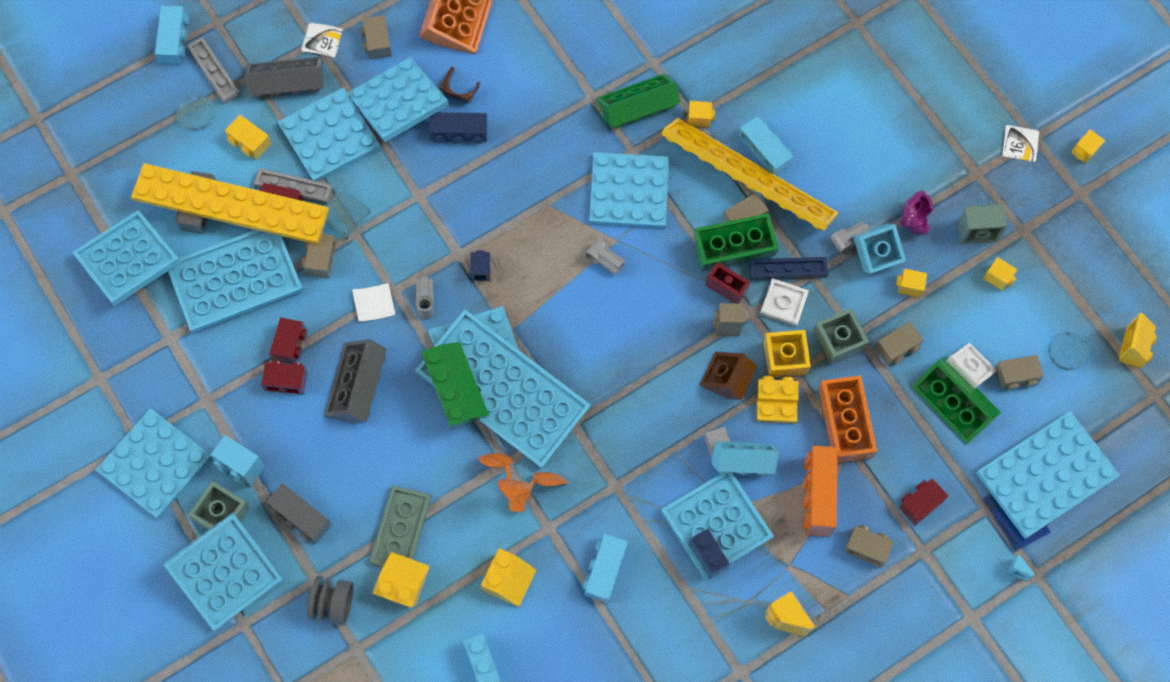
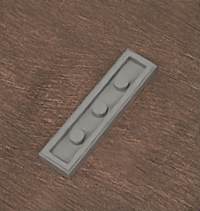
M203 37L187 45L189 52L224 104L241 95Z
M259 168L253 184L255 188L261 189L263 183L299 190L303 199L327 205L333 190V186L330 184Z

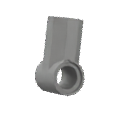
M862 221L847 230H838L830 239L839 253L844 254L855 246L853 235L870 230L867 223Z
M596 239L585 253L589 261L596 265H602L614 275L618 274L625 264V260L612 252L609 246L601 239Z
M421 277L416 280V309L418 316L422 319H430L435 312L433 279L428 277ZM425 305L429 306V308L422 309L421 307Z

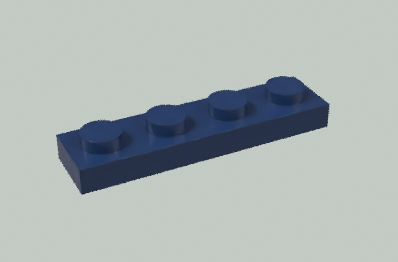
M827 257L749 260L750 280L828 277Z

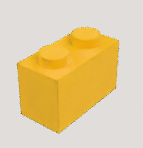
M239 115L225 130L228 137L227 141L235 147L237 145L247 157L252 156L256 160L271 145L269 135L242 115Z

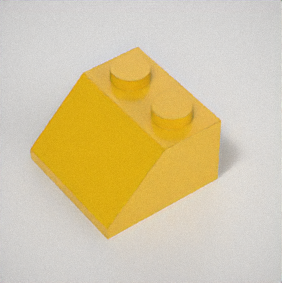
M1139 313L1127 326L1118 360L1142 368L1151 361L1153 352L1150 351L1151 346L1155 344L1157 339L1155 334L1156 326L1143 313Z
M499 548L483 579L481 590L516 607H520L537 570L518 556Z
M391 552L379 574L373 594L412 608L418 603L430 566Z
M792 591L771 603L765 611L767 622L770 626H774L776 630L806 637L815 628Z

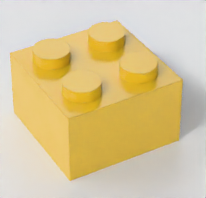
M805 330L765 334L763 344L768 376L776 378L808 374L811 365Z

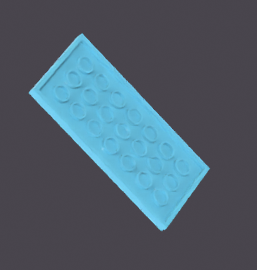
M464 309L435 346L460 342L489 413V416L478 421L542 469L591 405ZM423 360L415 372L433 385Z

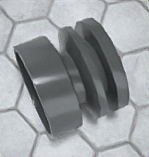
M316 576L308 596V619L315 620L318 615V620L322 622L327 613H329L330 623L344 626L352 605L354 583L338 580L335 588H333L332 578L328 577L324 583L323 576Z

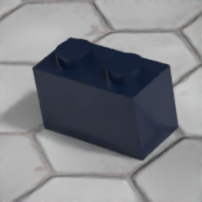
M709 529L690 538L688 545L709 579L728 569L730 563Z

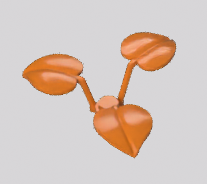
M489 453L478 457V460L486 466H503L506 469L507 479L498 480L497 485L509 499V510L514 512L525 510L526 499H529L535 484L539 483L543 486L569 484V481L552 472L535 473L531 484L524 481H515L511 479L508 465L513 463V459L508 455Z

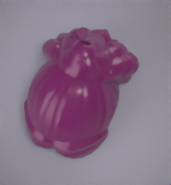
M924 190L915 192L907 200L900 221L901 226L906 227L916 235L928 234L930 226L927 224V216L934 211L932 200Z

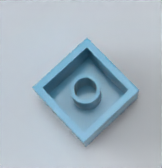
M887 223L853 235L863 271L871 274L906 261L895 224Z
M226 435L211 453L214 459L213 464L217 466V469L225 475L230 473L234 480L242 486L247 484L251 487L265 468L258 455Z

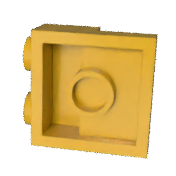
M764 376L762 379H759L757 382V422L796 424L798 381H794L792 377L774 380L772 376Z

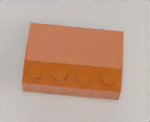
M430 0L419 37L435 45L476 54L493 0Z

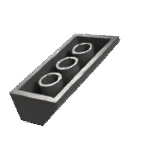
M322 57L247 64L245 80L248 96L253 95V97L258 98L263 97L264 94L278 96L282 95L283 92L298 94L302 90H309L310 92L320 91L324 88Z
M370 339L344 344L324 413L325 417L354 424L367 422L387 348Z

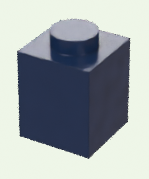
M483 250L470 252L471 281H491L490 252Z

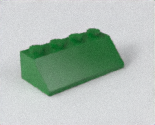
M664 73L596 97V102L606 123L612 128H620L624 126V123L639 121L643 116L655 115L660 110L672 109L676 104L681 103L676 82Z
M769 213L694 228L696 254L701 272L713 269L717 262L724 266L749 262L750 259L772 257L779 250Z
M460 342L441 344L421 352L451 430L489 416Z
M944 356L937 360L915 382L912 388L969 444L1001 412L978 388L973 389L946 361L948 358Z

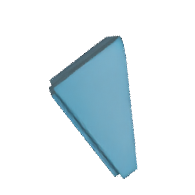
M1017 555L1008 573L1028 581L1033 577L1034 573L1023 558Z

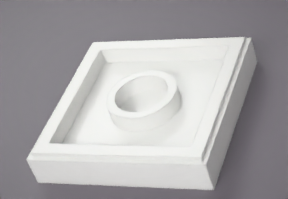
M772 278L760 315L797 327L809 290Z
M970 343L946 360L973 389L997 372Z

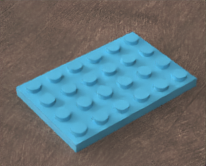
M258 230L179 258L181 263L168 271L191 333L303 292L282 236Z
M1071 411L976 472L977 476L1024 539L1120 476Z

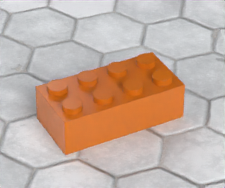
M861 375L821 381L818 390L830 447H837V463L874 458L878 451Z
M812 446L810 452H807L803 463V469L807 470V473L803 479V489H806V497H803V509H806V516H803L802 528L806 529V535L830 537L837 527V447Z

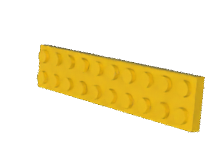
M680 118L675 119L663 129L662 135L668 141L677 143L685 151L697 155L700 160L709 162L719 171L726 172L732 179L741 181L749 189L763 194L764 198L773 200L785 210H790L799 219L810 222L816 229L825 231L839 213Z
M143 163L131 195L133 201L317 245L319 244L330 211L329 207L145 163Z

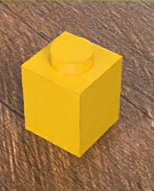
M690 101L688 124L693 127L710 128L711 121L715 120V110H712V102Z
M1090 129L1076 144L1072 153L1077 159L1087 163L1101 148L1105 140Z
M997 257L983 279L1003 291L1006 286L1011 287L1017 278L1014 274L1018 269Z
M904 268L902 274H898L896 286H899L898 293L921 298L925 291L927 273Z

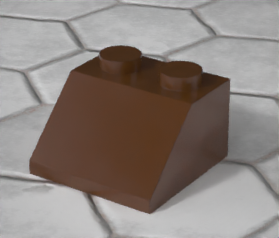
M715 351L699 385L727 399L742 400L757 365L743 353Z

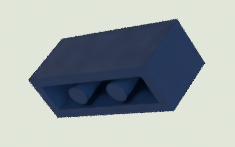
M437 112L430 116V140L436 143H443L445 141L455 143L487 142V113Z

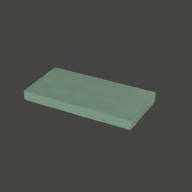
M392 485L369 564L384 567L391 552L414 560L432 498L431 494Z

